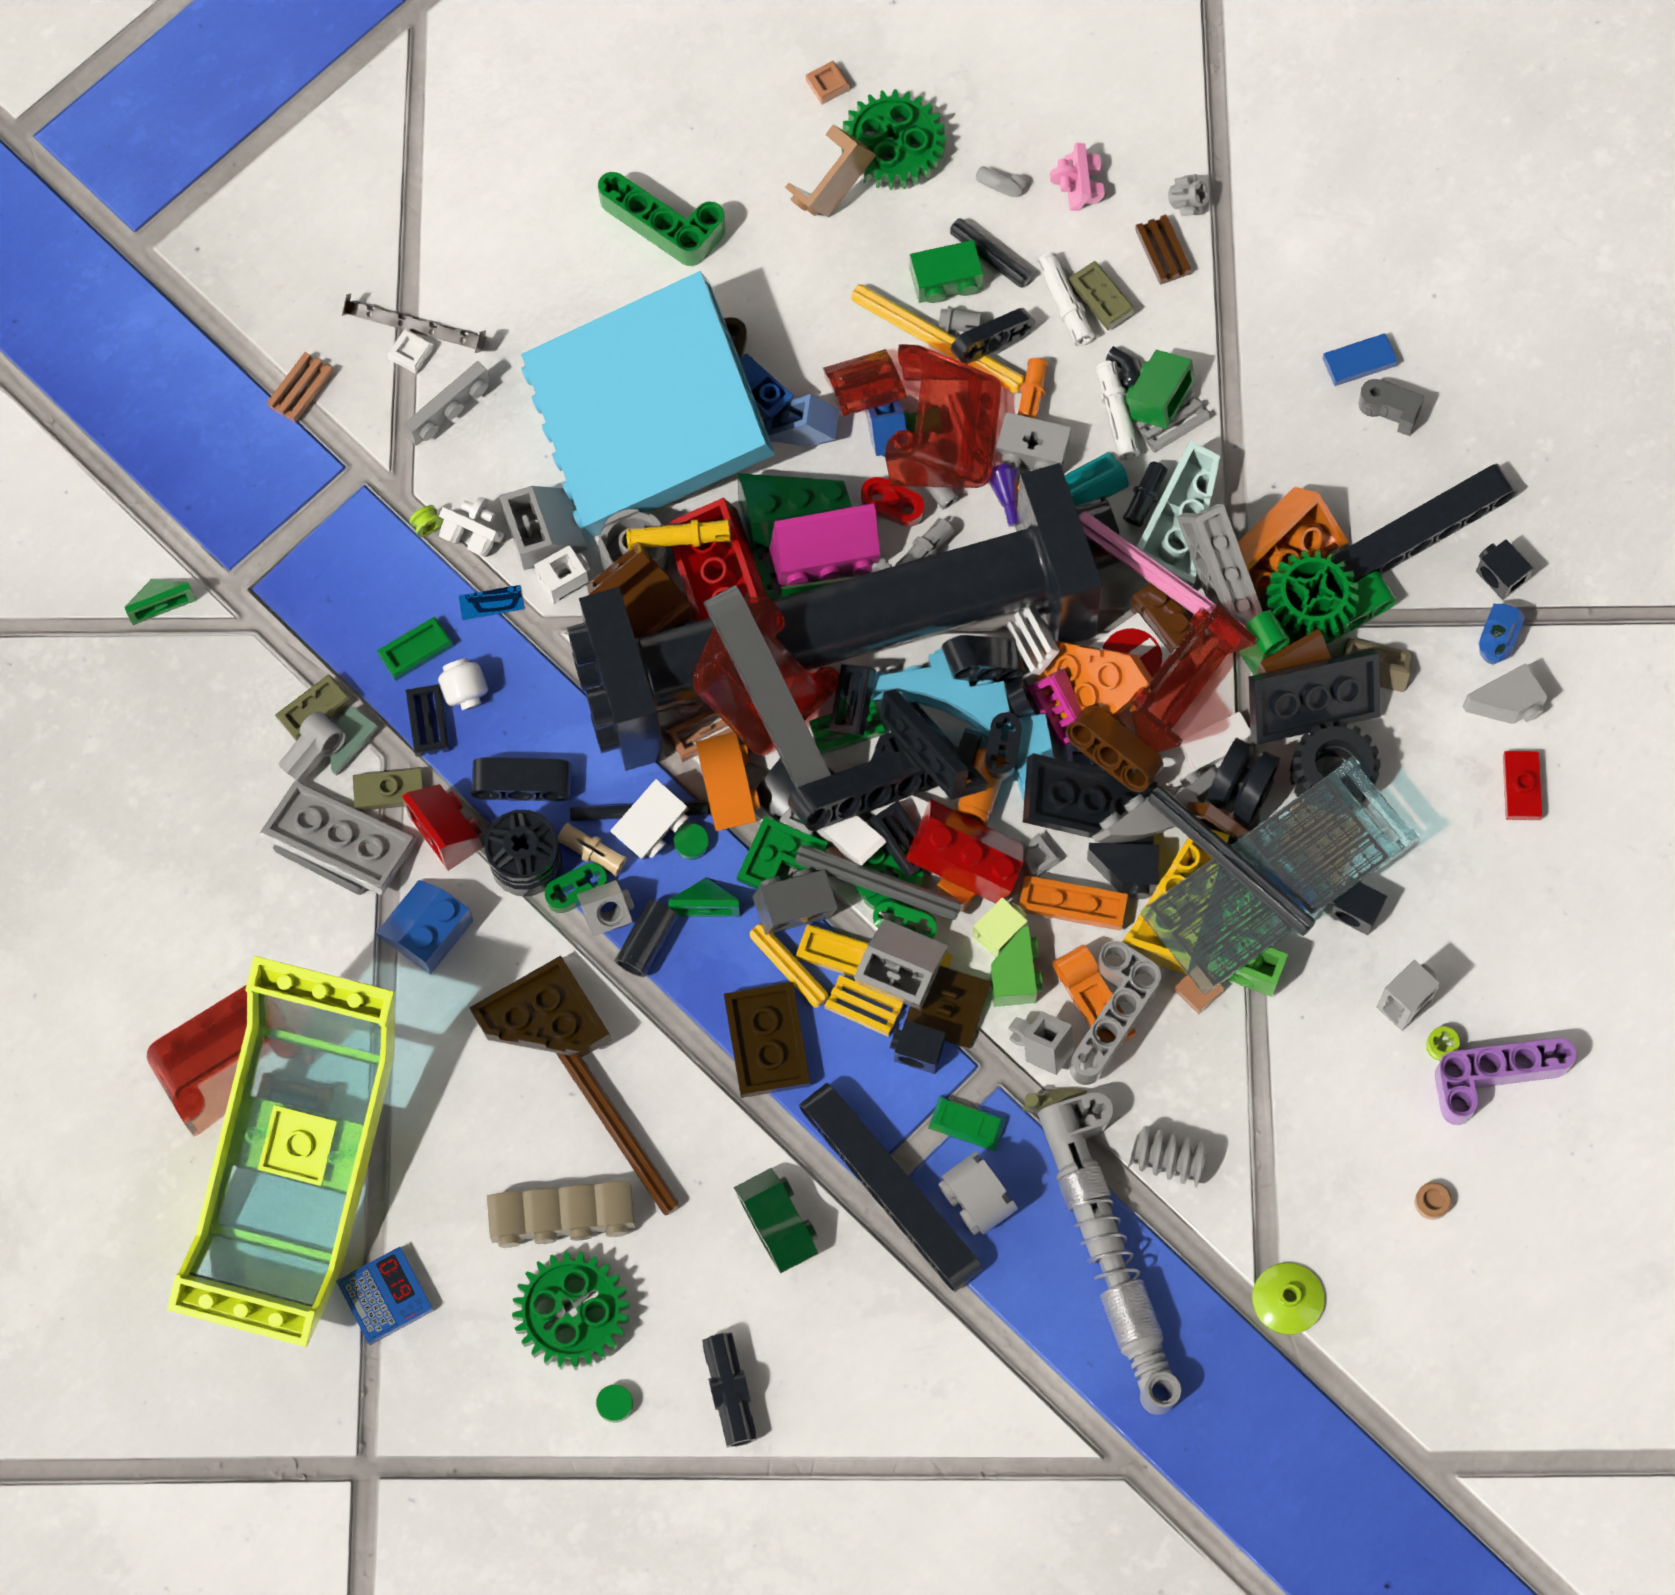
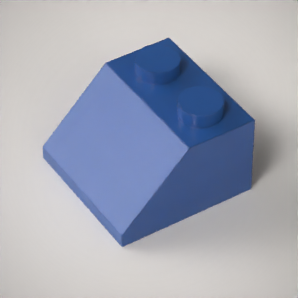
M418 880L375 934L431 975L474 920L470 909L439 887Z

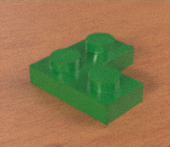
M764 816L736 877L737 881L758 890L761 882L777 877L782 864L799 871L808 869L796 863V854L799 847L807 845L825 852L828 842Z

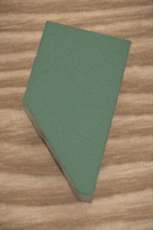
M353 706L335 723L346 736L342 747L330 756L331 770L336 776L379 730L376 724Z

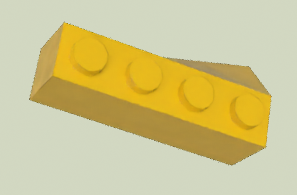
M1212 830L1228 843L1229 834ZM1189 837L1173 860L1165 876L1162 877L1150 900L1140 912L1131 930L1128 931L1122 941L1153 961L1156 965L1186 975L1192 958L1172 932L1207 908L1209 903L1172 930L1167 928L1150 905L1214 860ZM1212 864L1208 867L1206 873L1217 866V864ZM1218 866L1217 868H1215L1214 870H1212V871H1211L1210 873H1208L1207 875H1210L1212 872H1214L1216 869H1218L1219 866ZM1219 870L1209 876L1211 879H1214V883L1216 882ZM1201 872L1199 875L1194 877V882L1201 876H1203L1205 873ZM1205 875L1203 878H1201V879H1200L1199 881H1197L1195 884H1197L1198 882H1200L1201 880H1203L1205 877H1207V875ZM1207 878L1197 886L1202 888V892H1205L1214 884ZM1189 881L1181 887V890L1185 889L1193 882ZM1193 884V885L1190 886L1188 889H1186L1185 891H1183V893H1185L1187 890H1189L1190 888H1192L1195 884ZM1194 887L1185 895L1189 897L1191 902L1202 893L1197 891V887ZM1176 890L1169 896V900L1181 891ZM1211 892L1209 895H1207L1206 897L1210 898L1211 895H1212V892ZM1182 893L1179 894L1178 896H1176L1174 899H1172L1171 902L1174 901V900H1175L1176 898H1178L1179 896H1181ZM1183 895L1173 905H1169L1160 913L1165 915V919H1168L1177 910L1179 911L1190 902L1185 900ZM1202 895L1201 897H1199L1198 899H1196L1194 902H1192V904H1194L1196 901H1198L1200 898H1202L1203 895ZM1205 897L1194 906L1198 907L1205 902ZM1164 899L1163 901H1161L1159 904H1157V908L1166 903L1168 900ZM1170 902L1161 907L1159 911L1163 909L1165 906H1167ZM1189 904L1187 907L1181 910L1180 913L1187 909L1189 906H1191V904ZM1193 906L1181 915H1187L1193 910ZM1177 913L1176 915H1174L1172 918H1170V919L1167 920V921L1169 922L1171 919H1173L1174 917H1176L1179 913ZM1181 915L1173 921H1171L1169 924L1173 925L1174 923H1176L1178 920L1181 919ZM1199 917L1191 923V927L1202 918ZM1201 921L1199 924L1193 927V929L1199 926L1201 923H1203V921ZM1202 925L1194 931L1200 933ZM1186 926L1181 931H1179L1178 935H1181L1190 927ZM1190 929L1188 932H1186V933H1185L1184 935H1182L1180 938H1182L1183 936H1185L1186 934H1188L1190 931H1192V929ZM1192 932L1182 940L1187 942L1186 945L1188 947L1197 941L1198 937Z

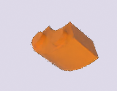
M736 733L695 741L715 830L719 831L756 823L754 810L760 809V803L756 788L749 789L744 767L745 764H750L746 743L739 745Z

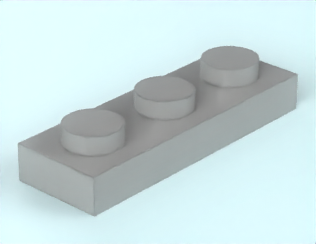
M476 361L404 423L407 438L417 446L423 440L431 439L437 433L439 426L445 421L457 417L466 403L472 398L480 397L487 390L490 384L487 369L479 361Z

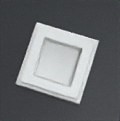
M404 329L387 356L389 360L417 374L433 351L434 346L433 343Z

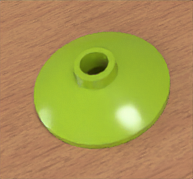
M1294 1263L1273 1265L1259 1276L1252 1292L1254 1311L1259 1320L1276 1333L1284 1335L1302 1333L1310 1329L1323 1312L1325 1298L1322 1285L1310 1270ZM1287 1290L1293 1291L1296 1294V1300L1293 1302L1286 1301L1283 1297V1292Z

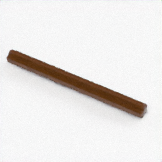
M556 1053L664 1215H669L680 1207L679 1201L584 1059Z

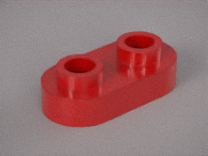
M872 477L865 481L861 487L862 504L874 503L877 515L906 527L914 526L922 520L925 505L923 498L918 493L883 477ZM880 494L883 496V499L875 501L872 499V496ZM904 508H911L913 513L907 515L902 510Z

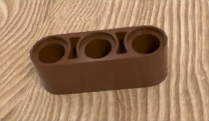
M1086 706L1067 727V737L1077 749L1134 792L1145 791L1164 768L1161 756L1154 749L1098 706Z

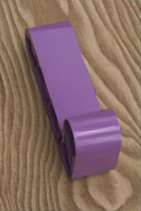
M1553 1038L1446 1053L1435 1070V1083L1443 1118L1452 1125H1462L1469 1121L1478 1106L1476 1088L1564 1076L1576 1060L1577 1051L1575 1046L1567 1039ZM1554 1052H1556L1558 1058H1564L1562 1063H1559L1557 1058H1550ZM1515 1057H1526L1530 1061L1531 1068H1520L1515 1062ZM1487 1060L1495 1065L1496 1072H1484L1479 1065L1480 1061ZM1444 1066H1456L1461 1072V1077L1452 1078L1448 1076ZM1451 1100H1463L1468 1107V1111H1456L1451 1105Z

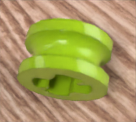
M434 505L420 508L409 519L411 526L416 527L415 532L419 537H425L434 533L441 527L444 521L442 517L436 515L437 509Z
M1447 1026L1435 1028L1426 1041L1428 1054L1438 1061L1446 1053L1458 1051L1460 1046L1458 1034ZM1440 1036L1447 1037V1043H1452V1046H1448L1445 1052L1438 1050L1439 1044L1434 1045V1041H1438Z

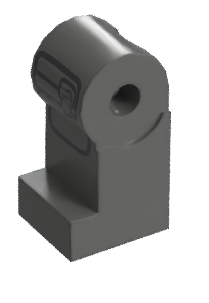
M1371 379L1366 381L1361 387L1358 405L1362 413L1367 416H1381L1399 423L1397 432L1410 437L1422 409L1424 395L1390 382Z

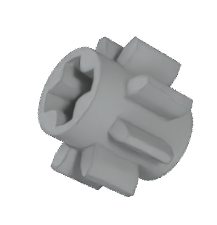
M1197 174L1175 178V185H1172L1168 192L1170 205L1174 209H1180L1181 216L1195 215V213L1203 212L1202 206H1205L1209 200V189L1206 183L1203 181L1197 182Z

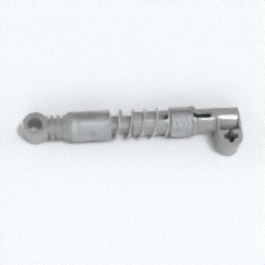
M1087 1093L1050 1105L1040 1110L1037 1114L1059 1171L1056 1178L1068 1208L1067 1210L1074 1212L1078 1222L1074 1227H1080L1084 1238L1080 1245H1086L1091 1258L1087 1262H1093V1264H1100L1103 1274L1097 1275L1093 1279L1098 1280L1105 1277L1109 1289L1104 1291L1100 1298L1122 1355L1128 1357L1129 1361H1134L1131 1367L1132 1370H1137L1134 1373L1135 1378H1140L1137 1381L1140 1389V1403L1149 1413L1162 1415L1169 1412L1180 1399L1181 1385L1178 1379L1173 1376L1171 1370H1166L1169 1367L1168 1361H1162L1166 1356L1164 1352L1160 1353L1163 1350L1161 1344L1164 1338L1161 1328H1159V1322L1157 1321L1156 1314H1154L1155 1311H1153L1143 1280L1137 1279L1140 1271L1134 1268H1126V1265L1133 1258V1253L1125 1249L1124 1243L1127 1237L1119 1233L1117 1226L1120 1223V1218L1112 1214L1111 1208L1114 1202L1109 1199L1111 1194L1109 1193L1106 1180H1104L1105 1178L1103 1177L1102 1170H1100L1101 1167L1098 1161L1091 1158L1085 1139L1096 1136L1105 1130L1113 1115V1104L1102 1093ZM1074 1109H1076L1079 1119L1085 1117L1089 1109H1091L1093 1114L1099 1113L1100 1116L1096 1119L1094 1115H1087L1082 1124L1083 1128L1080 1129ZM1129 1254V1259L1124 1262L1122 1255ZM1128 1272H1136V1276L1130 1280ZM1161 1386L1165 1388L1168 1392V1400L1160 1401L1156 1399L1152 1393V1387Z

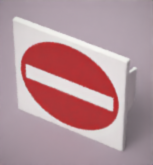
M1136 613L1089 646L1138 655L1155 682L1179 666L1178 661L1139 613Z

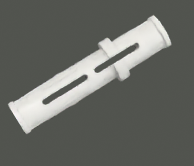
M1050 252L1042 255L1037 261V265L1059 307L1061 321L1066 323L1075 345L1082 346L1088 344L1095 335L1085 318L1083 304L1078 302L1056 253Z
M1102 362L1096 366L1102 387L1101 401L1103 404H1106L1119 459L1131 460L1138 457L1140 451L1136 443L1133 425L1126 404L1127 391L1125 387H1122L1117 362Z

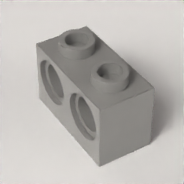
M1414 959L1385 987L1376 1008L1403 1031L1431 1003L1441 983L1437 981L1436 973L1428 965H1420Z

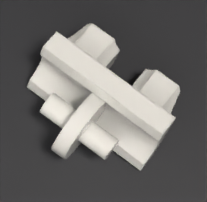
M479 497L474 504L466 500L463 501L461 509L468 512L469 517L442 507L439 517L444 518L439 537L458 544L466 528L474 532L467 549L483 557L487 556L494 542H502L505 534L480 523L482 519L491 523L495 517V513L486 510L488 500L483 497Z

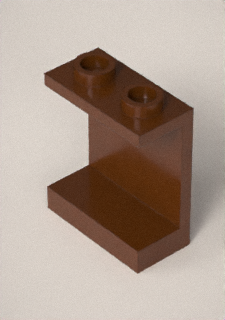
M640 542L587 584L589 595L620 587L633 634L636 638L684 626L690 620L691 613L694 612L686 595Z

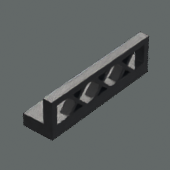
M897 689L884 691L879 719L951 800L987 790L988 782L916 701L908 703Z

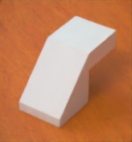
M858 816L814 831L820 839L832 841L848 861L863 865L886 843L879 833Z

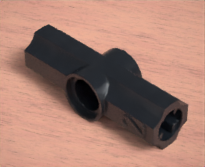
M720 1333L703 1339L704 1355L711 1377L708 1378L715 1410L719 1411L727 1448L739 1447L757 1441L753 1416L751 1415L748 1403L751 1402L744 1370L740 1369L733 1334Z

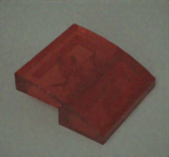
M886 349L823 367L825 379L833 391L835 403L843 417L907 398L903 383Z

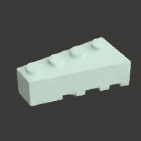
M1192 441L1188 443L1136 546L1140 551L1191 587L1195 584L1197 573L1177 516L1183 513H1199L1209 508L1220 455Z

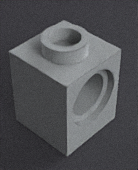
M616 880L577 894L593 937L632 923L629 910L635 909L628 889L621 891ZM605 903H616L614 909L610 912L600 911Z

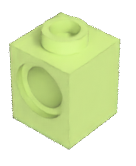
M1002 897L973 926L972 936L996 958L1021 927L1027 926L1028 921L1025 919L1027 915L1019 905L1014 902L1009 904Z

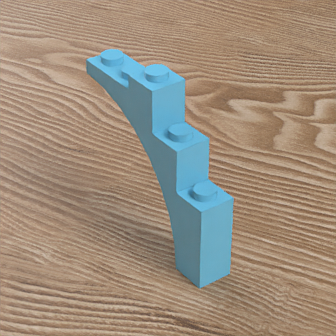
M942 648L936 650L933 654H929L927 668L915 665L905 668L903 672L889 674L888 671H878L875 675L871 701L882 702L884 691L897 689L908 703L916 701L917 704L944 711L969 724L975 730L983 732L982 736L987 740L993 718L1003 712L1010 713L1004 681L984 680L970 687L969 681L953 679ZM1034 712L1019 718L1022 730L1016 768L1013 775L1018 783L1023 802L1027 757L1035 753L1054 758L1045 714L1036 715ZM1004 723L1002 728H996L1002 731L1001 741L1007 742L1009 732L1013 731L1010 729V724ZM999 750V753L1005 756L1006 751Z

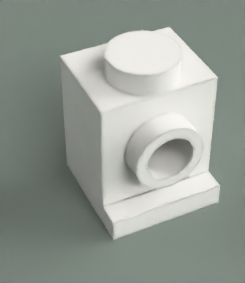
M570 545L534 564L537 578L554 604L560 601L559 598L588 583L587 572L590 571V567L581 553L576 555ZM568 573L567 576L560 579L562 574Z

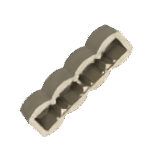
M612 1181L594 1185H573L561 1188H542L523 1192H502L487 1195L490 1239L492 1243H498L501 1248L517 1247L520 1245V1241L534 1239L535 1244H550L556 1242V1237L570 1236V1240L582 1241L591 1239L592 1234L598 1232H606L607 1237H621L628 1234L627 1230L635 1229L630 1181Z

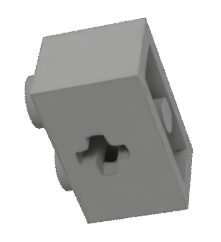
M1006 412L996 447L995 461L1001 464H1010L1011 468L1021 467L1029 470H1036L1060 463L1061 467H1063L1070 441L1071 427ZM1031 445L1035 446L1034 450L1029 449Z

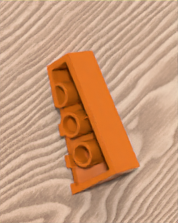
M1293 487L1238 541L1258 598L1265 595L1268 585L1272 584L1270 577L1272 573L1278 572V564L1281 561L1288 564V558L1292 554L1300 560L1301 553L1304 550L1308 552L1310 557H1314L1315 552L1320 550L1321 558L1324 559L1327 557V552L1336 547L1342 548L1349 543L1321 495L1299 487Z

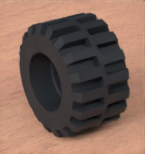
M1333 721L1325 722L1323 729L1316 725L1311 729L1310 735L1305 733L1301 737L1300 743L1297 744L1290 766L1291 785H1296L1294 793L1297 798L1304 795L1324 779L1339 795L1345 804L1331 813L1330 816L1335 815L1346 806L1351 811L1354 806L1357 809L1362 807L1365 800L1369 799L1373 792L1381 767V759H1377L1379 754L1377 746H1370L1372 738L1368 734L1364 737L1361 736V728L1354 726L1353 730L1347 728L1348 723L1340 721L1339 726H1334ZM1325 756L1340 757L1350 764L1354 776L1343 782L1330 781L1319 773L1315 762ZM1320 786L1314 791V794H1316L1326 786ZM1328 788L1324 789L1322 792H1320V793L1317 794L1316 796H1319L1321 793H1323L1324 791H1326ZM1328 790L1318 798L1323 800L1322 804H1319L1318 799H1316L1306 807L1309 808L1311 805L1317 807L1316 810L1332 800L1334 795H1330V790ZM1309 794L1308 796H1306L1304 798L1303 803L1309 798H1311L1314 794ZM1313 797V798L1310 799L1308 802H1306L1304 805L1308 804L1310 801H1312V800H1313L1314 798H1316V797ZM1334 799L1332 802H1330L1329 804H1327L1325 807L1329 806L1331 803H1333V802L1336 801L1337 799ZM1338 801L1327 809L1331 810L1334 807H1336L1338 805Z

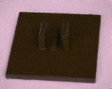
M940 966L922 1010L920 1011L910 1006L905 1020L946 1032L945 1041L970 1049L991 981Z

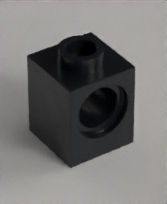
M1507 539L1497 546L1492 543L1486 547L1479 555L1480 562L1476 569L1478 575L1502 600L1525 584L1533 571V567Z
M1351 877L1348 881L1351 882L1354 878ZM1356 881L1329 901V903L1334 905L1330 916L1368 935L1388 896L1360 881ZM1340 885L1335 890H1340L1344 886Z
M905 1020L902 1030L895 1029L890 1044V1049L895 1050L894 1062L935 1074L945 1044L946 1032Z

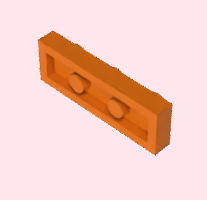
M1025 875L1019 906L1027 914L1121 931L1128 894Z

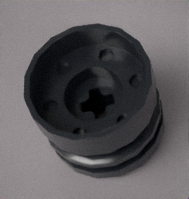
M531 810L510 811L502 814L491 824L485 836V853L496 883L504 891L516 896H534L545 892L547 885L558 878L562 868V854L553 825L543 815ZM526 844L528 845L527 850L521 848L518 850V852L516 851L517 845L520 847H524Z

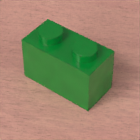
M974 240L910 254L909 269L919 303H937L946 297L954 295L968 296L983 288V271Z
M1155 350L1150 360L1143 364L1140 377L1135 385H1131L1128 389L1126 403L1129 405L1131 419L1168 429L1196 381L1192 359Z

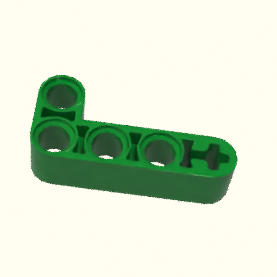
M605 173L598 181L600 204L606 212L686 266H695L701 263L725 234L724 210L716 202L707 201L702 203L686 219L620 173ZM636 208L645 209L643 212L640 213L633 212V210ZM707 220L717 221L715 224L712 225L704 223ZM668 225L671 227L668 230L658 229L660 226ZM688 243L697 244L693 248L684 247V245Z

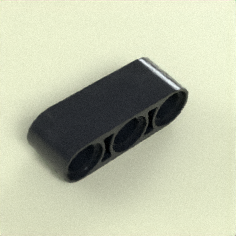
M960 635L947 640L941 646L951 675L955 680L977 682L994 680L995 682L1004 681V683H1007L1025 674L1021 658L1012 639Z
M477 758L473 760L471 795L482 800L566 801L571 797L572 763L562 759Z

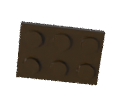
M793 982L724 993L741 1098L810 1087Z

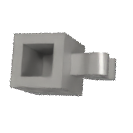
M1043 1011L1032 1025L1024 1019L1016 1017L1009 1026V1030L1014 1032L1010 1037V1041L1018 1046H1025L1026 1062L1055 1075L1058 1074L1074 1051L1072 1024Z

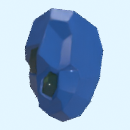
M1493 603L1478 642L1479 653L1487 663L1494 665L1507 659L1512 653L1525 619V615L1519 609L1506 604Z

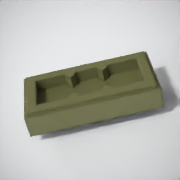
M1093 261L1069 277L1070 286L1107 331L1134 314L1135 308L1096 261Z
M328 674L280 710L275 716L292 738L297 741L301 736L300 727L309 715L319 711L330 719L350 704L351 699L334 678Z
M412 769L353 775L354 808L364 811L405 807L402 795L423 788L422 770Z

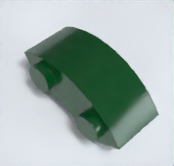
M769 1168L733 1187L753 1228L780 1274L818 1254L813 1240L818 1238V1235L810 1220L803 1221L790 1199L794 1192L785 1176L779 1178L773 1169Z

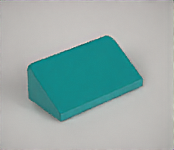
M1110 452L1064 475L1075 506L1102 496L1108 498L1129 486L1125 467Z

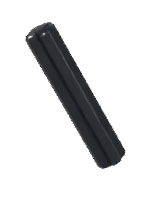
M958 218L951 225L950 234L960 242L974 240L978 256L1018 287L1023 288L1030 281L1032 273L1029 269L964 219Z

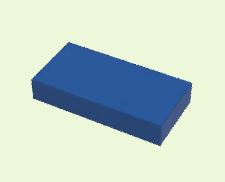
M1385 333L1323 353L1322 357L1334 386L1396 367L1398 362Z

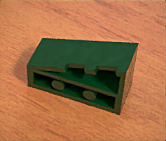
M738 473V502L753 550L770 547L775 521L852 507L845 482L841 480Z

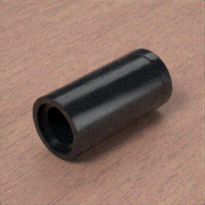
M648 900L614 960L615 963L627 972L644 978L678 919V915L664 904Z

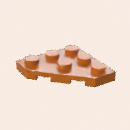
M1054 641L1060 651L1040 675L1034 674L1037 680L1064 668L1071 682L1080 710L1082 711L1089 705L1098 706L1114 719L1155 684V681L1138 655L1061 641ZM1042 646L1041 648H1042V650L1044 651V653H1045V655H1046L1047 653H1046L1044 647ZM1052 686L1049 687L1050 692H1054ZM1059 699L1054 700L1055 706L1061 704ZM1065 711L1059 713L1062 718L1067 717Z

